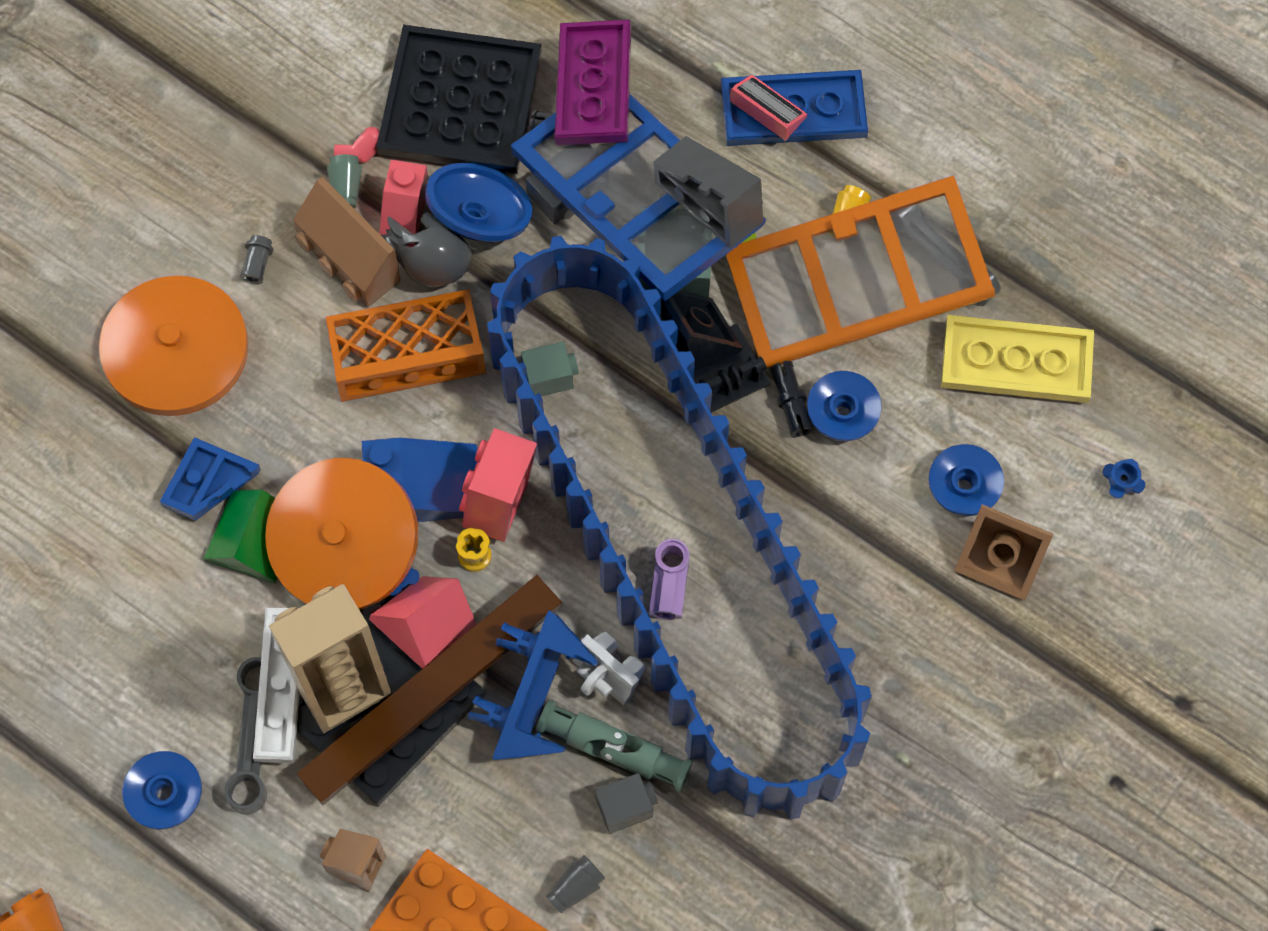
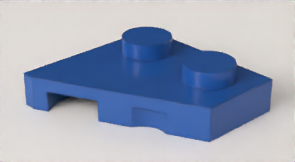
M194 437L165 490L160 504L166 509L196 521L229 497L234 491H237L257 476L261 470L260 466L255 462Z

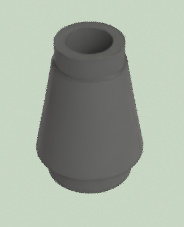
M583 855L578 861L573 859L546 897L562 914L567 908H571L601 888L599 884L605 879V876Z

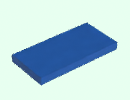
M861 70L755 76L808 114L807 118L786 141L730 102L731 89L749 76L721 78L726 146L868 137Z

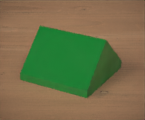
M262 489L234 491L228 499L204 560L276 584L278 577L268 558L265 537L267 519L275 497Z

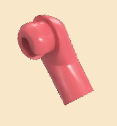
M368 127L353 145L335 144L334 156L341 154L354 155L359 158V163L368 162L377 152L376 146L380 130L376 127Z

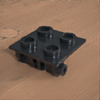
M737 323L730 326V328L742 345V351L735 356L694 373L693 380L695 384L708 383L712 390L711 413L771 385L764 372L767 367L761 356L756 358Z

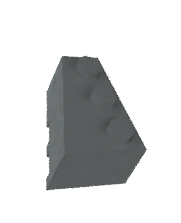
M685 136L653 161L655 183L729 248H732L763 223L761 178L691 138Z

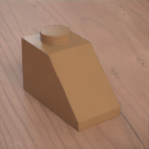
M339 829L335 838L330 836L326 841L320 858L324 860L322 866L326 873L369 892L386 858V854L379 839Z

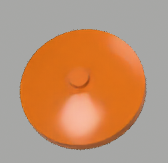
M190 276L159 277L133 288L113 306L106 317L100 334V361L113 389L126 402L151 414L180 416L209 407L231 390L241 376L246 364L248 333L243 317L235 302L214 284Z
M331 458L305 467L286 482L271 506L265 537L268 558L276 576L283 586L296 598L308 604L313 601L312 597L320 590L329 586L336 588L344 583L360 610L382 601L401 584L413 564L418 546L419 532L414 506L404 488L394 477L383 469L359 459Z

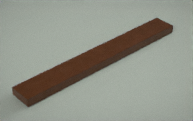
M538 575L534 576L297 772L298 778L322 806L509 651L506 648L495 645L497 638L517 641V638L501 630L504 622L531 633L544 622L548 610L556 612L562 607V601Z

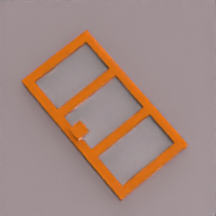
M954 175L743 242L726 254L757 355L763 358L767 369L776 363L781 365L783 361H794L996 297L995 288L989 277Z

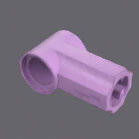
M667 539L661 542L655 552V568L649 615L659 619H682L689 569V550L680 540ZM668 554H676L683 561L677 567H668L662 562V559Z

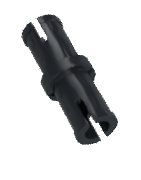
M783 361L785 376L782 373L780 363L773 365L770 371L779 393V397H777L778 406L784 409L790 429V436L798 438L801 437L798 422L801 424L804 436L810 434L814 428L804 403L807 397L805 391L799 388L793 362Z

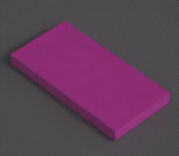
M630 20L560 23L555 117L556 145L628 142L632 32Z

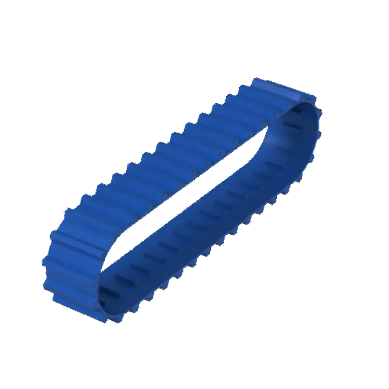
M562 236L552 237L550 248L541 250L532 256L520 251L513 256L515 270L509 275L506 282L493 283L490 290L493 320L487 323L493 369L501 370L503 393L507 403H517L519 427L523 434H533L534 442L537 443L535 458L538 464L550 465L551 489L555 497L566 496L567 520L571 528H583L584 554L587 560H600V585L604 593L617 592V618L621 626L634 625L635 654L638 659L651 658V685L654 691H668V718L672 726H686L687 739L685 751L689 759H703L709 770L708 789L713 794L726 790L734 798L743 801L744 814L754 817L761 808L769 810L783 809L788 818L792 820L800 818L803 806L815 801L819 797L833 802L842 790L848 773L846 767L859 766L870 736V732L861 725L872 697L870 687L856 684L852 674V668L856 659L853 649L838 648L833 639L838 623L834 614H820L815 606L819 591L816 581L801 580L797 572L801 556L797 546L784 547L782 545L780 533L783 520L779 513H765L762 503L765 487L761 480H747L745 476L746 452L743 447H729L727 443L729 432L728 419L725 415L713 416L711 414L712 390L709 384H695L693 380L695 359L691 351H677L678 327L674 320L661 321V296L657 289L644 290L640 283V264L634 258L622 262L615 255L606 252L605 240L595 238L588 246L580 244L568 245ZM572 287L597 290L613 297L623 305L634 318L637 332L643 333L651 348L652 360L654 363L658 362L668 380L670 393H675L685 412L684 419L687 425L691 424L702 443L701 451L703 455L709 456L719 475L718 482L721 488H726L736 506L735 514L738 520L743 519L754 540L753 548L756 553L760 551L771 571L770 579L773 585L778 584L789 605L788 613L790 617L796 618L807 638L806 646L809 652L814 651L825 672L824 680L826 684L832 685L842 704L840 708L841 718L847 717L849 735L843 734L838 750L844 752V754L833 766H830L827 762L821 768L818 776L801 782L798 779L790 780V783L779 784L763 781V778L757 776L754 778L737 769L733 765L734 761L729 756L725 758L713 742V727L711 724L705 726L695 707L696 695L693 689L687 691L678 674V660L676 656H669L660 639L661 627L658 621L652 623L643 606L644 594L641 588L635 589L626 573V559L624 555L618 556L609 540V526L607 522L601 523L593 509V497L590 489L583 490L576 476V462L574 458L566 457L560 445L559 429L556 425L550 426L544 414L543 399L540 393L534 395L528 383L527 368L524 362L518 364L513 354L512 332H508L512 323H516L517 314L529 302L542 294L560 288Z

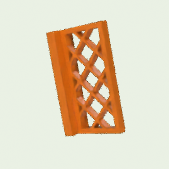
M469 289L326 316L335 377L341 402L487 374ZM465 303L466 309L457 320L443 313L449 305ZM424 311L430 314V316L420 327L408 320L413 312ZM387 317L394 321L385 334L372 327L377 319ZM438 319L452 326L443 338L429 331ZM350 324L358 328L349 341L337 335L335 327ZM402 326L415 333L406 345L393 339V336ZM458 331H461L472 337L473 343L456 346L450 343V341ZM366 333L379 340L370 352L356 345ZM422 338L436 344L434 349L429 352L419 353L414 348ZM386 345L400 351L396 358L383 360L377 356ZM350 352L364 358L359 365L342 368L341 362Z

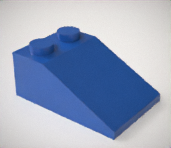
M401 437L361 441L363 461L383 469L401 484L414 506L418 522L460 519L464 517V512L459 511L464 495L462 487L468 471H474L477 464L475 461L477 444Z

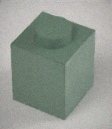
M564 341L521 351V361L524 362L527 368L528 383L534 395L540 393L542 397L574 389L573 375L579 374L574 353L567 354Z

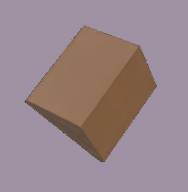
M982 504L954 571L1025 601L1052 540L1053 533Z

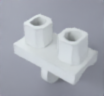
M603 632L593 639L587 634L581 642L599 663L598 666H593L573 658L572 661L579 666L576 672L585 679L580 690L588 696L596 689L605 697L611 694L622 705H625L631 699L645 670V665L632 656H629L622 664L612 655L616 653L618 644L607 632Z

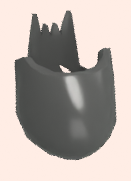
M428 212L424 213L421 221L427 229L412 234L392 217H387L390 229H386L387 234L380 235L395 249L397 261L412 280L428 287H440L452 284L466 274L472 260L469 244L460 235L445 227L437 218ZM419 242L414 247L406 246L409 243Z

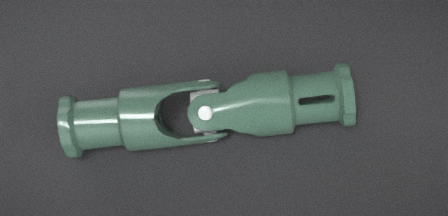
M548 700L536 728L538 732L543 733L547 731L565 739L566 744L602 758L634 774L639 773L641 777L648 780L653 777L674 786V790L677 792H681L693 765V761L690 759L684 761L663 752V747L612 727L601 720L582 712L574 714L556 706V702L553 700ZM626 747L631 752L622 753V750Z

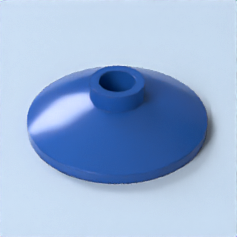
M835 371L821 377L811 388L807 400L808 416L814 427L824 436L837 441H853L866 436L877 425L882 409L879 392L873 383L866 377L851 371ZM846 407L850 413L848 415H840L836 409Z
M960 444L945 449L934 459L929 471V488L934 499L944 509L956 515H978L982 504L992 508L998 502L1003 492L1004 474L999 462L990 452L975 445ZM966 480L970 483L971 488L967 490L959 487L958 482Z
M158 751L139 759L128 771L122 788L123 802L131 817L145 827L158 830L173 828L185 822L195 812L202 795V781L196 767L183 755L171 751ZM162 788H171L172 792L169 798L165 800L158 798V793Z

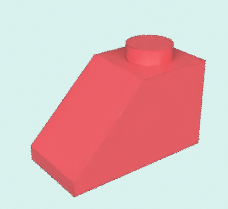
M391 159L383 190L379 234H387L386 229H390L387 217H392L412 234L419 232L426 203L425 190L429 180L426 165ZM416 242L409 243L406 246L414 247Z

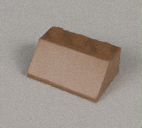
M323 177L319 178L293 219L297 232L294 237L305 252L309 253L312 250L320 258L318 260L320 266L330 277L336 275L343 282L342 287L352 300L357 301L360 299L369 308L401 281L395 249Z

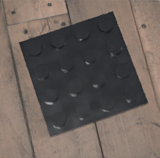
M403 24L376 146L377 154L442 164L473 163L500 172L518 174L520 160L512 154L511 145L526 134L542 53L541 44Z
M383 599L372 606L360 609V612L369 626L388 685L393 694L420 672L422 668L369 620L371 614L387 603ZM473 680L354 779L352 783L379 807L476 706L472 703L477 695L483 698L486 695V691ZM300 694L297 732L318 752L322 753L388 697L323 734Z

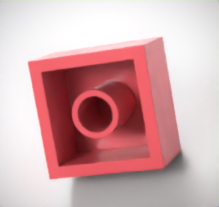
M496 428L493 429L489 441H481L475 457L477 462L474 471H468L462 487L464 495L459 511L464 512L463 528L481 529L488 537L505 542L529 484L537 447L536 442Z

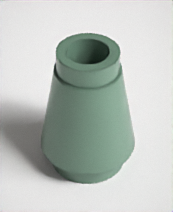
M348 154L332 156L330 164L326 167L330 185L355 209L362 173V165L359 164V158Z

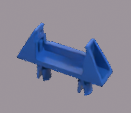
M548 610L541 631L537 632L536 635L504 622L501 630L517 638V641L497 638L495 645L527 656V661H529L517 694L509 708L485 700L477 695L472 703L489 712V715L469 712L467 719L499 730V735L501 736L492 757L494 760L565 752V746L542 738L540 733L535 735L531 732L534 724H537L559 667L560 662L558 661L561 654L566 655L567 660H570L572 657L593 666H598L599 661L555 612Z

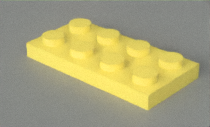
M947 315L941 388L1089 403L1092 384L1094 330Z

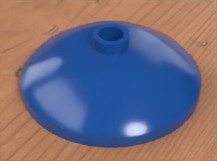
M455 163L443 166L430 176L426 186V202L434 216L449 230L471 240L499 242L512 239L525 231L532 216V205L523 188L502 172L473 163Z

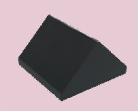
M682 290L676 292L666 301L661 298V321L674 320L678 327L677 350L679 352L691 351L695 359L694 373L735 356L742 351V345L712 298Z

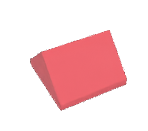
M422 576L416 584L410 585L371 614L369 618L376 627L422 669L476 625L459 579Z

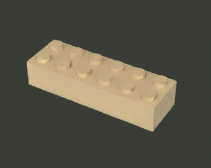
M344 583L336 588L329 586L320 590L312 597L313 601L299 609L291 607L284 610L275 618L274 623L268 625L301 696L323 734L392 695L369 626Z

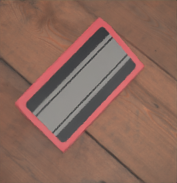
M753 75L736 84L730 91V102L785 141L808 115Z

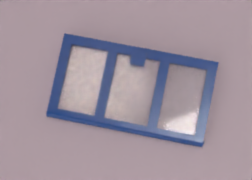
M631 94L629 98L628 142L556 145L555 112L511 145L512 154L600 239L605 240V244L623 261L634 258L640 264V278L652 289H657L664 301L758 231L766 222V219L763 217L761 225L732 248H729L655 183L653 161L678 143L680 139Z

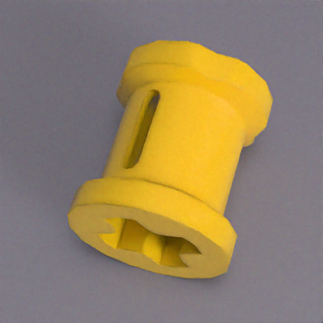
M468 528L463 530L457 537L456 550L458 552V560L460 565L470 572L484 570L492 559V552L489 547L490 540L483 530ZM472 546L476 550L480 549V552L475 554L472 550L468 551L467 548Z

